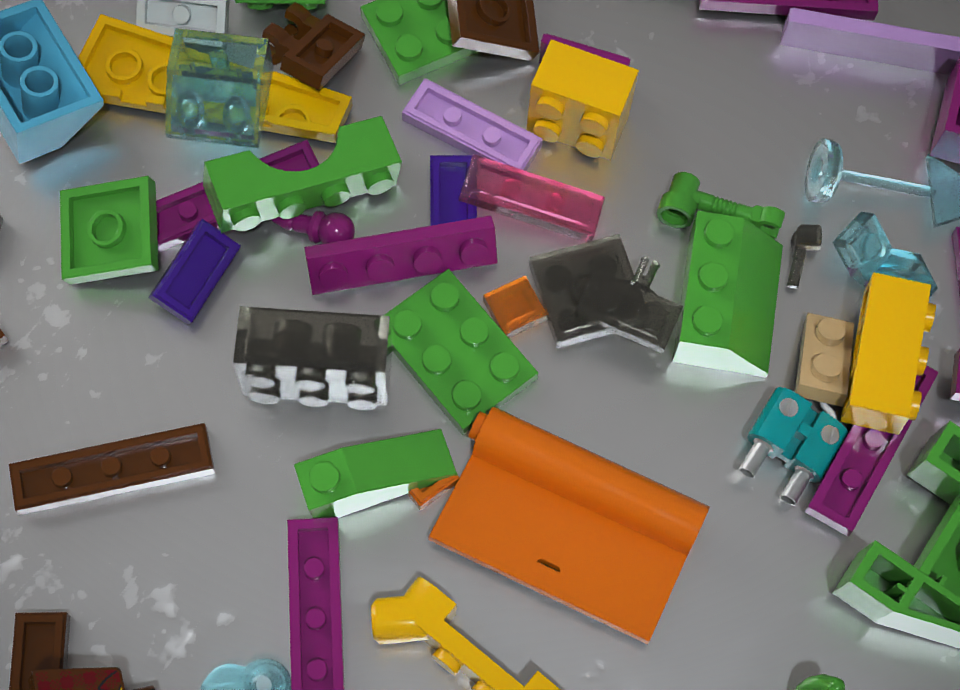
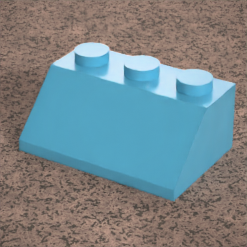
M30 0L0 11V132L18 163L21 164L62 148L104 106L103 98L43 0Z

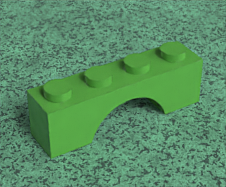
M378 116L338 127L334 151L328 159L314 168L304 171L279 170L265 164L248 150L205 161L203 187L221 233L234 229L236 231H247L263 221L278 217L282 219L294 218L307 209L322 205L327 207L338 206L351 197L365 193L370 195L384 193L397 184L402 160L383 117Z

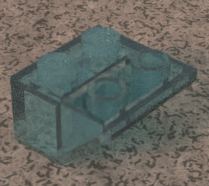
M175 28L167 66L166 137L259 148L274 68L269 39Z

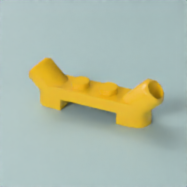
M418 577L403 596L376 598L371 605L372 631L375 641L380 645L425 641L435 649L432 657L441 667L454 676L460 670L475 683L471 688L472 690H561L538 670L525 686L514 679L449 625L456 616L457 604L424 578Z

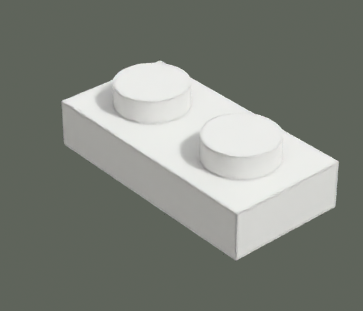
M137 0L136 26L167 36L224 43L228 39L230 0Z

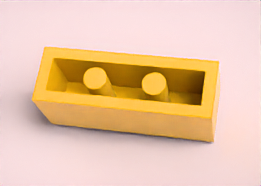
M873 272L863 294L850 366L848 395L843 405L841 422L899 435L908 420H916L922 397L920 391L914 390L916 375L922 376L924 374L929 355V348L921 346L924 331L930 332L936 312V304L928 303L931 284Z

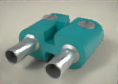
M777 387L747 436L748 441L753 446L739 470L744 475L754 478L766 456L772 459L775 457L780 458L785 462L783 466L794 473L780 497L786 503L796 505L809 481L814 483L821 481L846 438L848 430L837 420L835 411L827 403L820 402V406L824 411L817 413L810 408L812 406V403L808 401L810 399L806 400V398L790 389Z

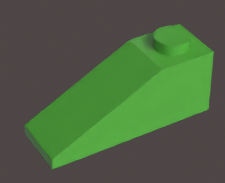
M441 429L342 447L294 464L308 510L313 518H339L408 494V491H411V489H422L433 485L439 480L457 475Z

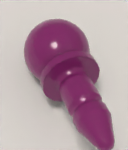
M316 211L312 216L300 214L290 219H282L281 217L271 219L272 222L283 229L308 234L309 241L312 243H319L321 241L322 244L354 239L355 227L352 220L343 213L334 212L326 215L323 211Z

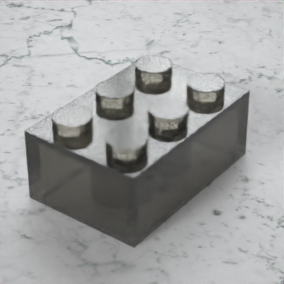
M240 306L233 364L244 396L263 404H274L279 402V399L299 400L301 404L311 407H323L328 402L347 403L349 407L358 410H372L377 405L388 406L392 363L390 316Z

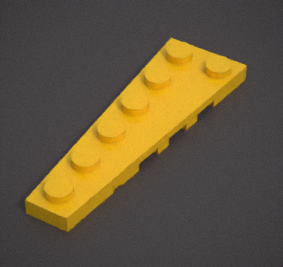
M100 14L78 57L106 104L336 143L338 127L344 126L353 106L351 96L324 87L319 91L294 77Z

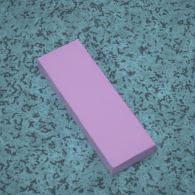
M424 78L402 111L403 121L469 155H476V159L519 181L542 147L543 138Z

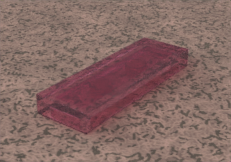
M475 154L472 156L459 197V201L591 243L595 236L605 199L604 196Z

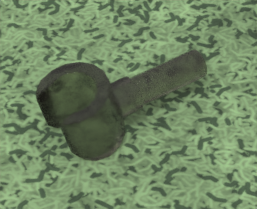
M802 224L791 237V248L794 252L787 286L797 289L799 287L806 259V251H820L822 243V229L820 225Z

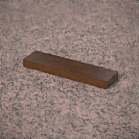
M205 423L9 464L14 506L18 515L215 474Z

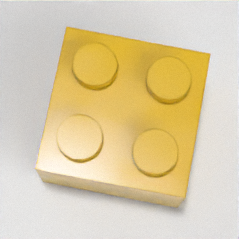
M551 39L531 84L526 130L543 138L544 141H558L575 147L586 156L603 157L611 160L630 114L639 70Z

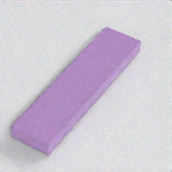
M790 8L780 45L946 75L951 74L960 57V37L798 8Z

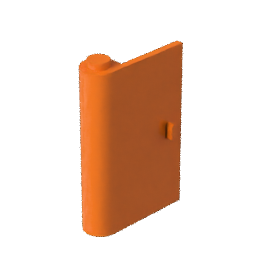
M492 407L488 414L480 411L468 438L475 441L472 455L436 521L428 540L648 645L710 506L496 407Z

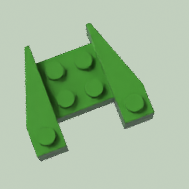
M949 421L929 438L907 473L908 477L950 504L949 509L914 566L875 540L857 553L833 591V594L875 623L960 649V427Z

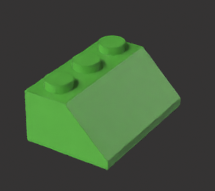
M697 211L689 236L672 362L767 377L783 245L747 219Z

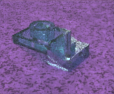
M861 211L832 242L850 276L865 288L873 272L931 284L929 298L938 289L921 254L893 249L876 215L873 213Z

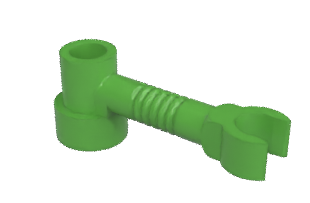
M678 172L673 176L669 191L662 195L656 213L661 222L674 228L689 227L693 222L696 210L741 217L750 221L773 239H777L785 216V212L776 207H762L759 205L750 207L698 191L700 186L699 179L687 172Z

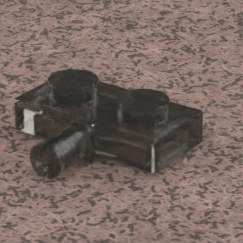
M642 257L632 281L620 280L594 269L575 310V317L663 354L683 306L658 296L650 289L660 264L653 259L647 274L644 275L650 258Z

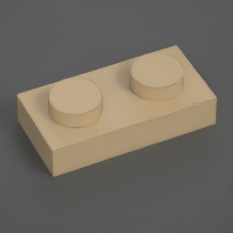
M807 313L803 324L795 393L806 399L843 407L848 395L855 323Z

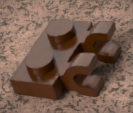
M294 2L286 9L284 17L293 21L297 26L289 23L283 29L272 22L263 30L262 38L272 43L273 46L266 44L258 52L257 59L269 65L281 63V71L320 91L362 48L366 34L329 14L319 19L311 15L305 7Z

